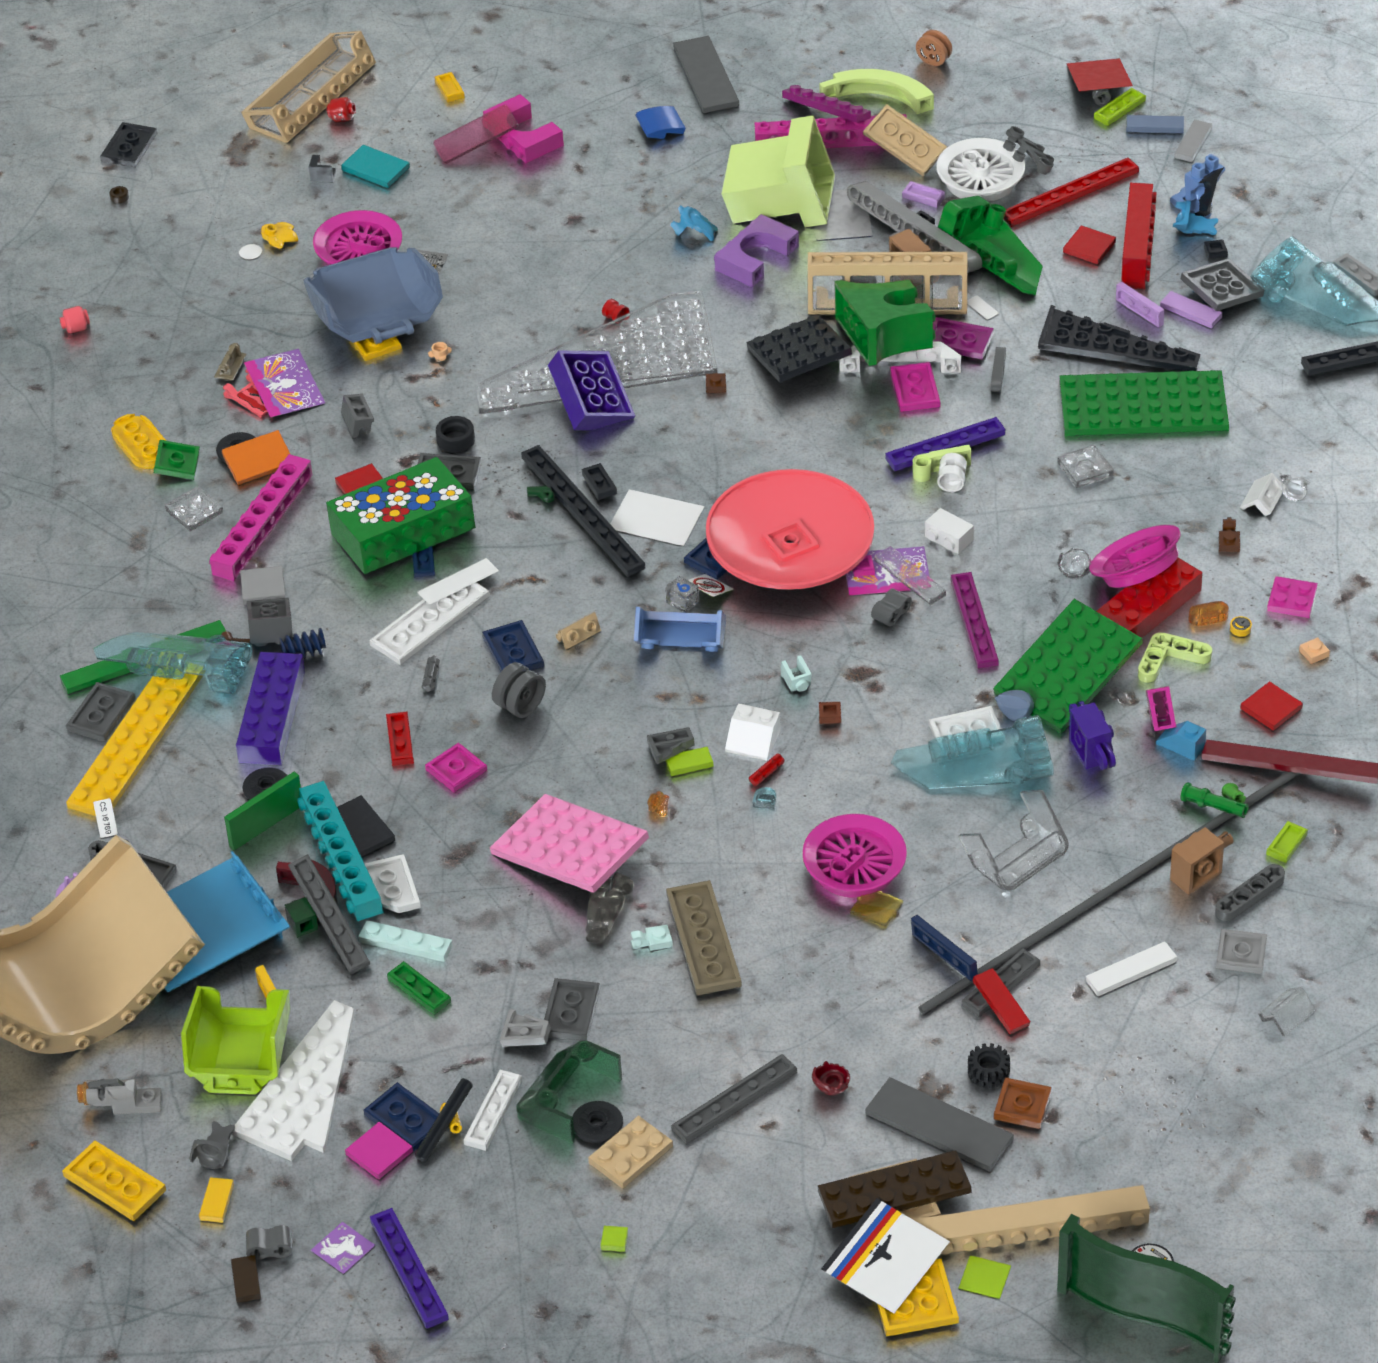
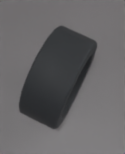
M450 416L441 420L436 426V441L439 448L450 453H459L469 449L475 442L474 425L472 422L462 416ZM452 431H462L466 433L463 436L457 438H450L445 436V434Z

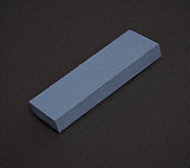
M1127 115L1126 132L1183 134L1184 116Z

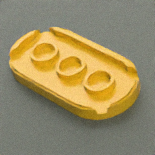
M126 414L116 419L113 423L114 426L111 428L114 441L135 466L143 469H153L159 440L166 441V439L146 416L140 415L139 417L135 416V414Z

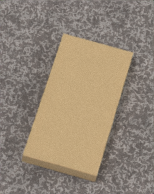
M888 104L885 105L863 131L865 136L923 177L937 162L940 154L947 148L946 145Z

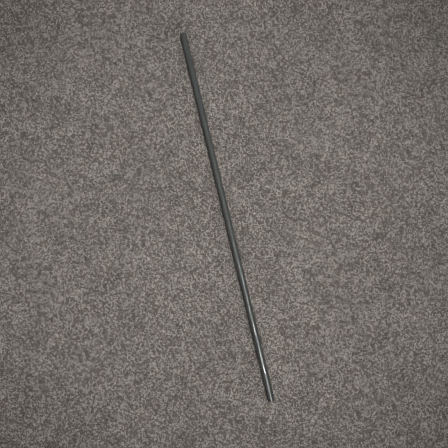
M1284 773L1248 796L1244 804L1251 806L1301 773ZM1227 812L1221 813L978 968V974L991 968L996 969L1010 960L1022 948H1029L1171 857L1172 849L1176 844L1182 843L1194 832H1198L1204 827L1212 831L1235 815ZM964 977L918 1007L919 1011L922 1014L927 1013L971 985L973 981Z

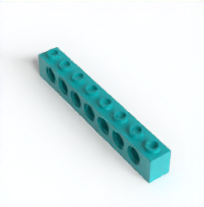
M321 781L299 788L300 798H297L298 806L301 811H305V821L307 825L312 826L311 832L314 840H319L318 847L320 853L326 855L325 862L328 869L333 870L332 876L335 884H340L339 891L342 899H347L346 906L349 914L353 913L357 922L382 914L381 897L325 782Z

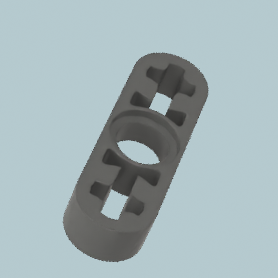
M996 347L991 392L1002 391L1006 347Z

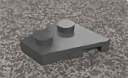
M690 727L647 735V743L656 764L695 745Z

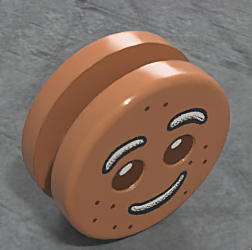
M928 30L917 41L916 52L925 63L941 66L952 54V44L942 32Z

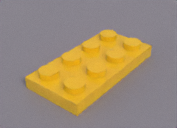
M96 1140L62 1170L63 1177L132 1221H135L166 1191L164 1183Z

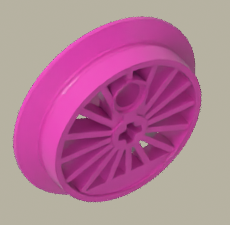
M368 210L349 211L333 216L320 225L313 237L314 250L327 266L390 247H397L399 250L402 244V231L397 222L385 214Z
M1158 525L1131 533L1099 552L1091 561L1089 570L1092 575L1102 577L1106 584L1113 588L1127 587L1146 581L1163 572L1175 562L1179 555L1176 543L1180 539L1181 532L1174 525Z
M845 814L825 820L809 833L803 845V862L810 875L831 893L849 898L870 896L886 888L902 871L907 856L905 841L898 830L880 818L865 814ZM850 838L851 844L847 845L844 839ZM859 876L865 884H859ZM852 878H854L855 885L849 884Z

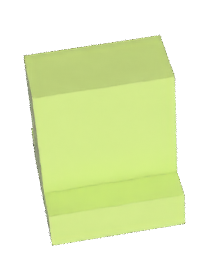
M814 115L791 119L788 136L731 145L721 194L732 223L752 221L760 214L770 218L799 213L804 227L827 224L835 173Z

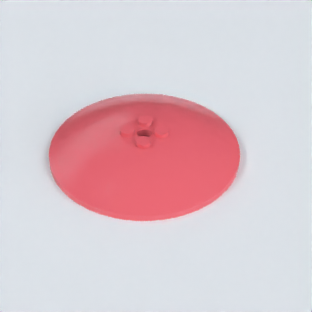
M775 470L748 477L731 486L716 500L709 511L706 521V539L716 561L725 570L741 580L773 589L811 588L842 577L864 559L874 538V518L865 499L847 483L827 474L809 470Z

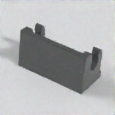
M363 393L343 395L341 414L352 438L358 437L359 430L363 427L365 428L366 435H368L371 431L374 417Z

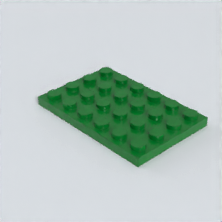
M1074 598L994 686V693L999 695L1010 690H1023L1029 693L1034 702L1031 716L1062 734L1069 726V705L1072 703L1077 704L1079 701H1083L1085 705L1089 704L1142 645L1143 640L1138 635Z

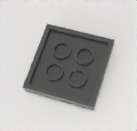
M1229 258L1182 272L1180 278L1215 311L1263 297L1265 291Z

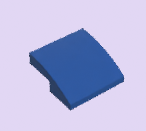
M674 106L647 108L636 112L635 115L648 138L664 139L666 133L684 134L686 129Z

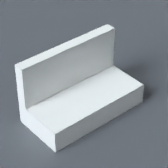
M1273 473L1263 476L1253 482L1240 508L1244 510L1255 505L1264 516L1272 513L1285 486Z

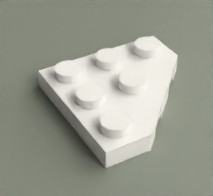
M404 854L365 863L381 897L382 907L397 913L421 908Z

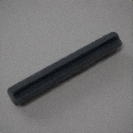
M462 1078L415 1152L418 1160L422 1162L428 1160L473 1087L472 1082Z

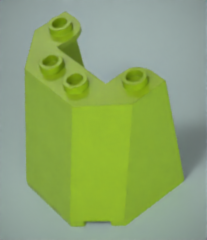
M197 986L181 1032L184 1073L189 1077L194 1076L204 1085L203 1088L209 1093L256 1095L270 1080H274L279 1073L290 1015L289 990L275 989L270 991L266 998L267 1008L222 1007L221 995L218 990L213 987Z

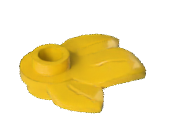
M290 223L265 224L261 228L262 237L270 245L278 249L283 248L284 242H298V236L293 231L294 226Z

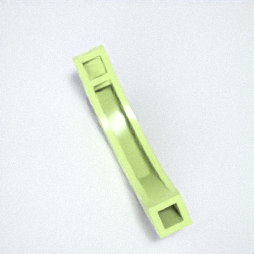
M880 69L848 70L834 73L833 79L819 83V92L824 93L828 97L838 98L860 93L880 94L905 103L916 114L934 109V94L925 85L909 76Z

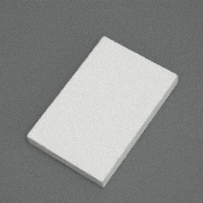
M992 706L929 719V727L941 755L1005 741V735Z

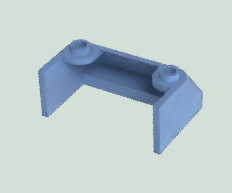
M636 607L634 641L640 644L642 649H654V646L706 648V652H718V648H723L726 615L722 610H717V614L644 611L641 607Z

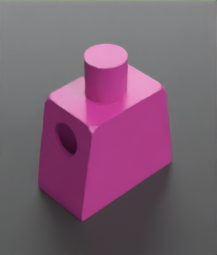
M1169 686L1146 690L1149 714L1154 731L1175 728L1176 722Z

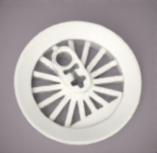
M971 138L950 145L940 154L937 160V173L946 184L948 190L959 198L980 196L991 202L1005 197L1014 189L1015 185L1024 175L1025 160L1023 162L1014 160L1012 156L1017 149L1014 148L1012 152L1007 151L1003 148V141L991 138Z

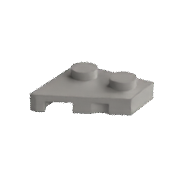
M509 1009L500 1037V1043L502 1047L546 1044L551 1030L549 1021L536 1019L529 1014L521 1016L516 1013V1010Z

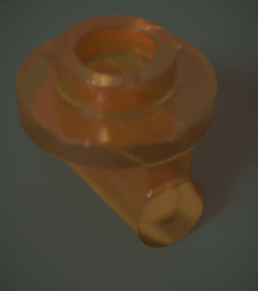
M661 791L652 793L647 802L649 811L657 812L661 817L667 816L669 796L664 795Z

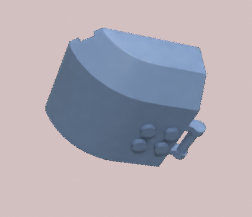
M390 247L317 268L313 271L314 276L312 278L306 277L303 280L309 299L319 318L331 331L353 343L372 337L375 344L382 343V340L406 333L407 335L413 334V325L428 321L443 298L438 271L416 248H407V252H398L397 247Z

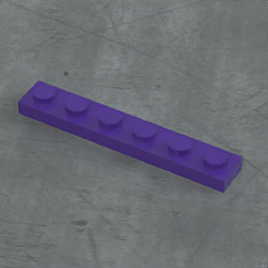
M994 417L885 453V459L895 472L913 466V458L917 455L964 445H970L971 447L1004 436L1006 429L999 419Z
M393 1208L370 1216V1222L425 1328L427 1329L448 1321V1313Z

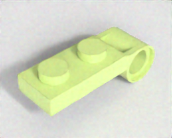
M970 445L937 450L915 456L913 458V479L918 482L930 480L931 473L939 471L942 456L948 453L962 455L967 461V466L971 465Z

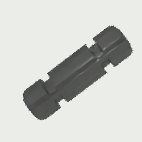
M435 655L427 659L422 682V689H425V692L433 691L435 688L440 659L436 658Z

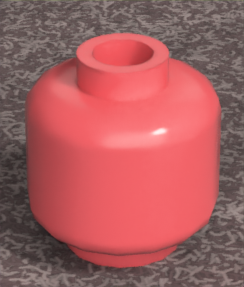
M81 306L64 309L63 317L59 318L62 329L66 328L70 334L84 331L87 329V325L90 324L87 310Z

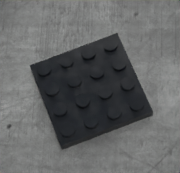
M819 315L809 316L805 320L791 323L787 327L773 330L769 334L755 337L753 340L746 342L748 350L779 382L852 355L851 347Z

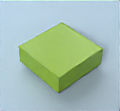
M604 1225L601 1250L625 1252L628 1227Z

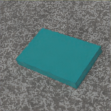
M362 145L341 165L342 171L389 188L410 168L408 161L366 145Z

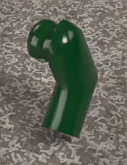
M547 486L527 487V497H539L547 503L554 500L555 494Z

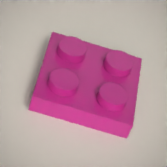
M1275 576L1267 611L1310 618L1318 583Z

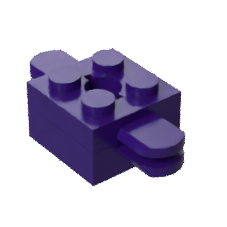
M1079 701L1077 704H1070L1069 741L1085 769L1100 766L1101 770H1105L1107 767H1115L1116 759L1111 743L1114 732L1112 726L1106 723L1103 711L1098 709L1095 702L1086 705L1083 701Z

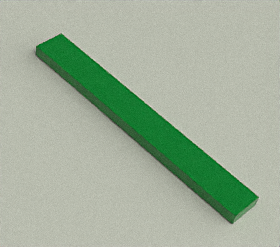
M217 620L60 675V680L67 694L93 686L96 682L102 683L162 662L167 655L176 657L219 642L223 639L221 634L226 629L222 622Z

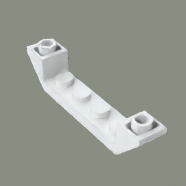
M933 342V348L899 353L881 360L889 362H941V373H961V355L942 342ZM855 345L851 346L852 355L840 359V372H860V362L865 360Z

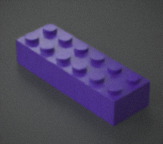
M260 652L236 742L239 763L282 766L305 675L303 654Z

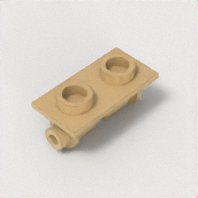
M593 612L573 624L558 630L556 638L559 642L563 641L566 650L601 631L596 613Z

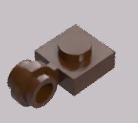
M1227 517V519H1223V531H1219V552H1240V531H1236V519Z

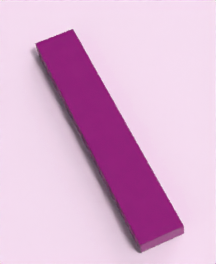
M972 572L952 574L950 580L977 668L999 666V659Z

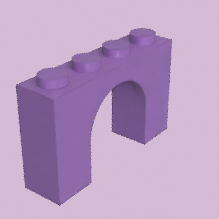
M760 214L720 251L716 252L714 255L715 271L753 288L764 278V262L745 254V252L756 247H766L789 256L799 247V231Z

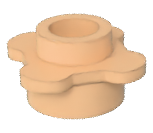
M436 342L432 345V351L428 352V356L443 361L446 360V356L452 352V349L447 347V344L444 342Z

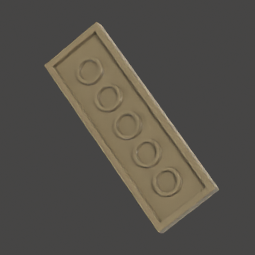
M711 881L667 888L666 895L696 995L742 987L740 974Z

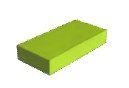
M708 746L684 751L665 760L671 776L714 767Z
M1287 821L1267 848L1266 855L1287 863L1307 836L1308 829Z

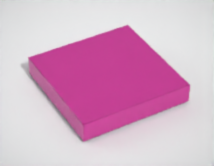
M458 742L425 764V769L455 793L486 772L487 765Z
M380 1122L345 1149L346 1156L378 1180L413 1152V1147Z

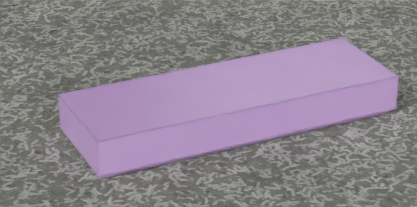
M1123 282L1116 285V300L1158 328L1164 325L1165 309Z
M1170 291L1160 302V307L1211 329L1222 318V312L1215 311L1211 307L1173 291Z

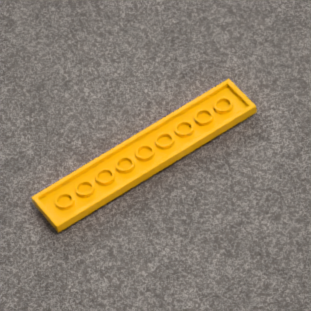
M170 655L165 657L66 801L67 808L96 816L93 802L110 798L114 809L206 673V665Z

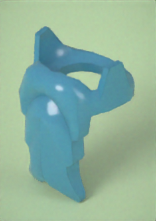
M1191 201L1176 202L1175 207L1181 209L1182 212L1177 215L1176 223H1173L1174 228L1190 234H1217L1214 226L1218 223V218L1207 219L1203 216H1195V214L1190 213Z
M682 205L678 207L681 221L679 223L673 221L670 224L676 235L679 236L688 226L692 229L694 228L699 233H703L710 241L714 240V233L718 231L717 226L713 225L695 208L690 206L683 207Z

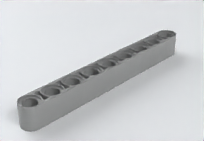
M863 181L848 186L847 196L850 201L894 230L902 232L910 229L933 252H967V273L979 270L982 267V258L978 253L869 182Z

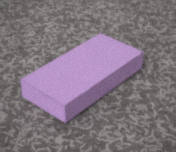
M910 181L902 192V198L937 208L945 198V191Z

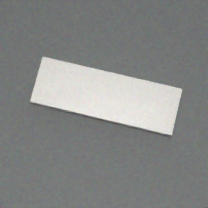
M474 583L431 605L423 599L370 639V646L401 665L490 596L489 590L478 583Z

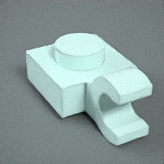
M668 925L645 928V933L638 930L631 932L633 949L649 946L650 951L672 947L673 941Z

